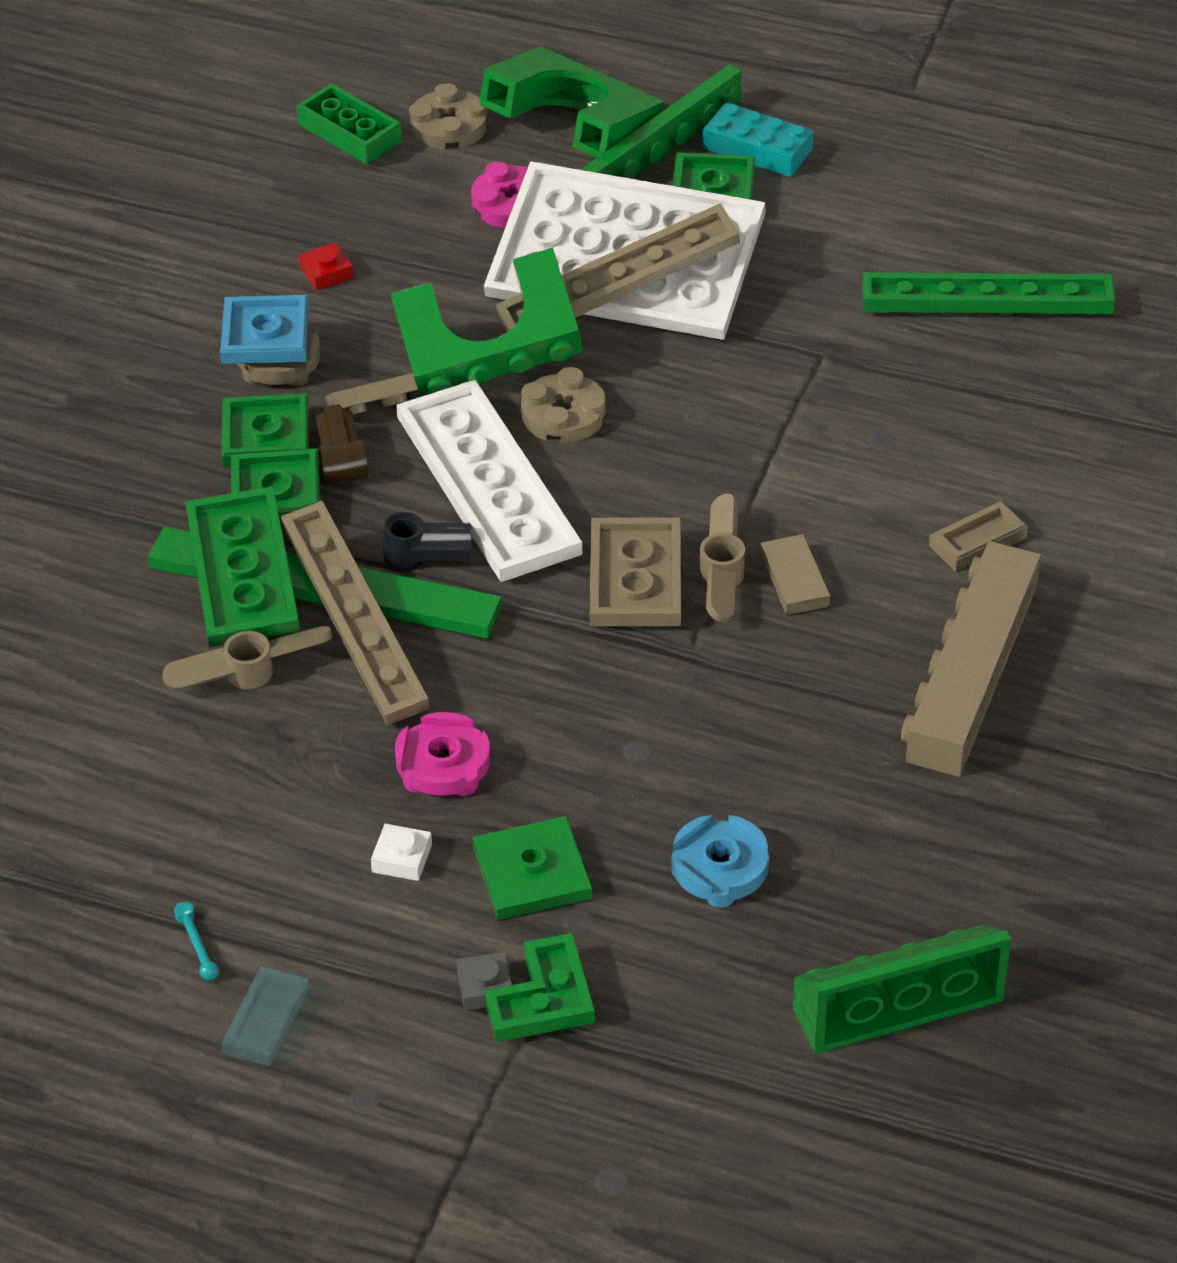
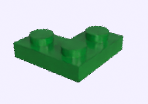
M572 933L523 942L524 957L531 982L484 990L485 1004L495 1043L595 1023V1010Z

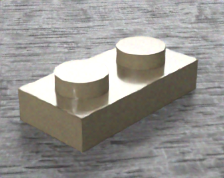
M411 373L330 393L325 396L327 406L340 404L345 410L352 411V415L367 412L366 403L381 400L383 407L407 402L406 393L417 390L414 374Z

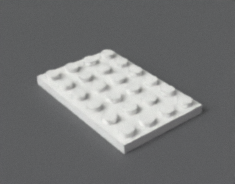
M530 161L484 284L485 296L507 300L521 294L512 260L514 258L553 248L561 275L721 203L739 233L740 243L584 314L724 340L766 213L765 202Z

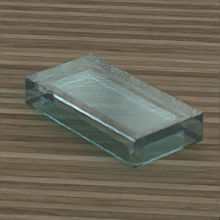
M261 966L221 1042L223 1054L270 1067L309 990L308 978Z

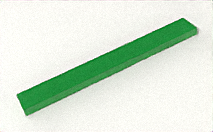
M164 527L147 556L149 568L198 578L190 532ZM286 552L294 598L323 604L298 555ZM358 567L386 618L488 639L502 608L501 596Z

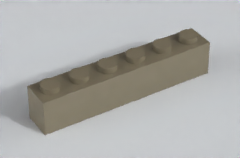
M988 541L982 557L973 558L968 575L970 586L969 588L961 587L955 605L956 619L948 618L942 635L943 650H934L928 670V676L931 677L929 683L923 681L920 683L914 705L915 709H917L915 716L908 714L902 727L901 741L907 743L906 763L958 777L961 776L1037 588L1041 554Z

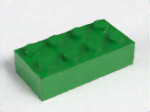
M332 83L297 105L298 124L366 165L402 142L399 121Z

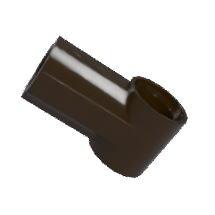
M340 404L326 406L321 414L315 416L320 441L319 455L324 484L368 478L364 443L362 439L358 440L352 411L345 410Z

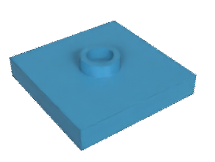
M308 295L225 297L220 348L221 364L307 362Z

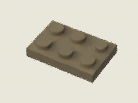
M680 517L591 518L590 626H681Z

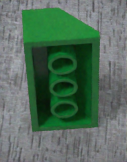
M980 925L966 930L957 929L944 936L919 943L910 942L897 949L876 955H863L850 962L829 968L810 970L803 975L794 977V1012L814 1054H818L1002 1002L1004 1000L1011 937L1006 930Z

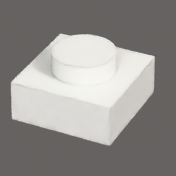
M384 824L371 858L372 872L419 881L432 846L431 832Z

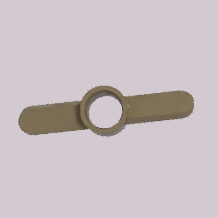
M723 494L713 501L710 508L709 536L703 540L700 546V578L707 586L706 609L709 615L718 622H727L735 612V587L741 584L745 573V545L737 537L738 502L731 494Z
M328 626L315 627L270 641L261 633L242 631L229 637L222 648L170 662L163 670L162 679L164 684L171 690H182L227 677L229 682L237 688L245 690L257 689L268 683L273 675L272 657L327 642L332 639L331 628Z

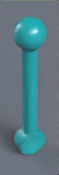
M181 902L174 908L175 919L185 925L201 963L199 970L201 977L208 981L214 980L219 975V967L215 962L210 961L194 924L195 914L193 905L189 902Z

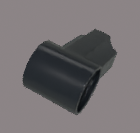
M405 511L393 513L384 522V562L394 570L410 571L417 568L422 563V560L471 561V523H423V520L414 513Z

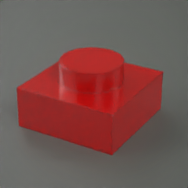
M336 242L299 254L300 268L316 291L354 278L353 265Z

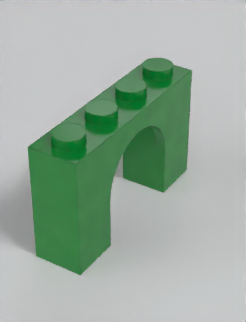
M539 46L485 68L479 104L508 118L515 117L540 106L557 105L579 109L572 147L597 158L663 111L665 101Z
M553 248L512 259L524 308L516 325L504 335L492 340L470 341L452 333L442 320L431 282L391 293L420 397L472 380H476L478 384H483L497 376L511 372H525L533 366L553 360L564 361L574 354L583 352L579 329Z

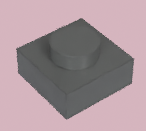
M505 952L456 959V971L464 1011L486 1007L484 990L512 985Z

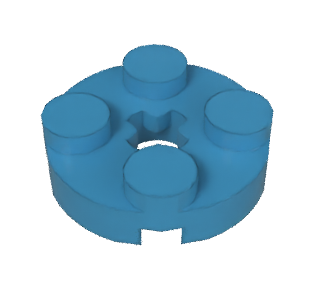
M712 815L701 816L683 826L675 836L671 870L678 883L689 893L706 899L714 907H727L735 899L743 898L754 892L766 879L769 871L767 840L763 832L756 825L744 818L728 815V821H712ZM715 854L721 857L728 854L730 857L729 861L715 862L712 860L711 855Z

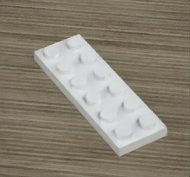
M476 380L396 405L397 418L463 523H471V536L500 582L582 555V541Z

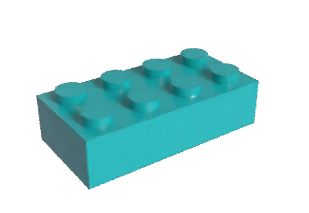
M726 102L703 129V149L725 155L756 156L755 166L791 177L813 150V130Z

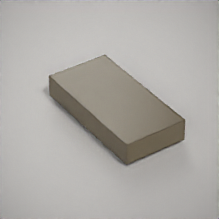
M999 501L930 534L929 546L957 572L971 565L974 557L981 558L988 541L1010 546L1027 538L1028 526L1002 501Z
M803 534L760 543L761 557L786 615L830 607V594Z

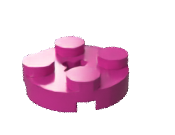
M492 162L485 167V173L474 181L471 188L472 208L474 212L477 210L481 213V220L495 227L506 228L528 167L508 166L503 162Z
M452 712L431 713L420 717L421 724L414 726L411 730H408L407 725L400 732L395 743L396 767L403 778V785L408 791L437 796L452 794L467 796L477 790L478 781L485 776L490 765V744L485 731L483 730V733H481L480 730L476 729L472 719ZM441 749L449 750V757H435V755L440 753Z

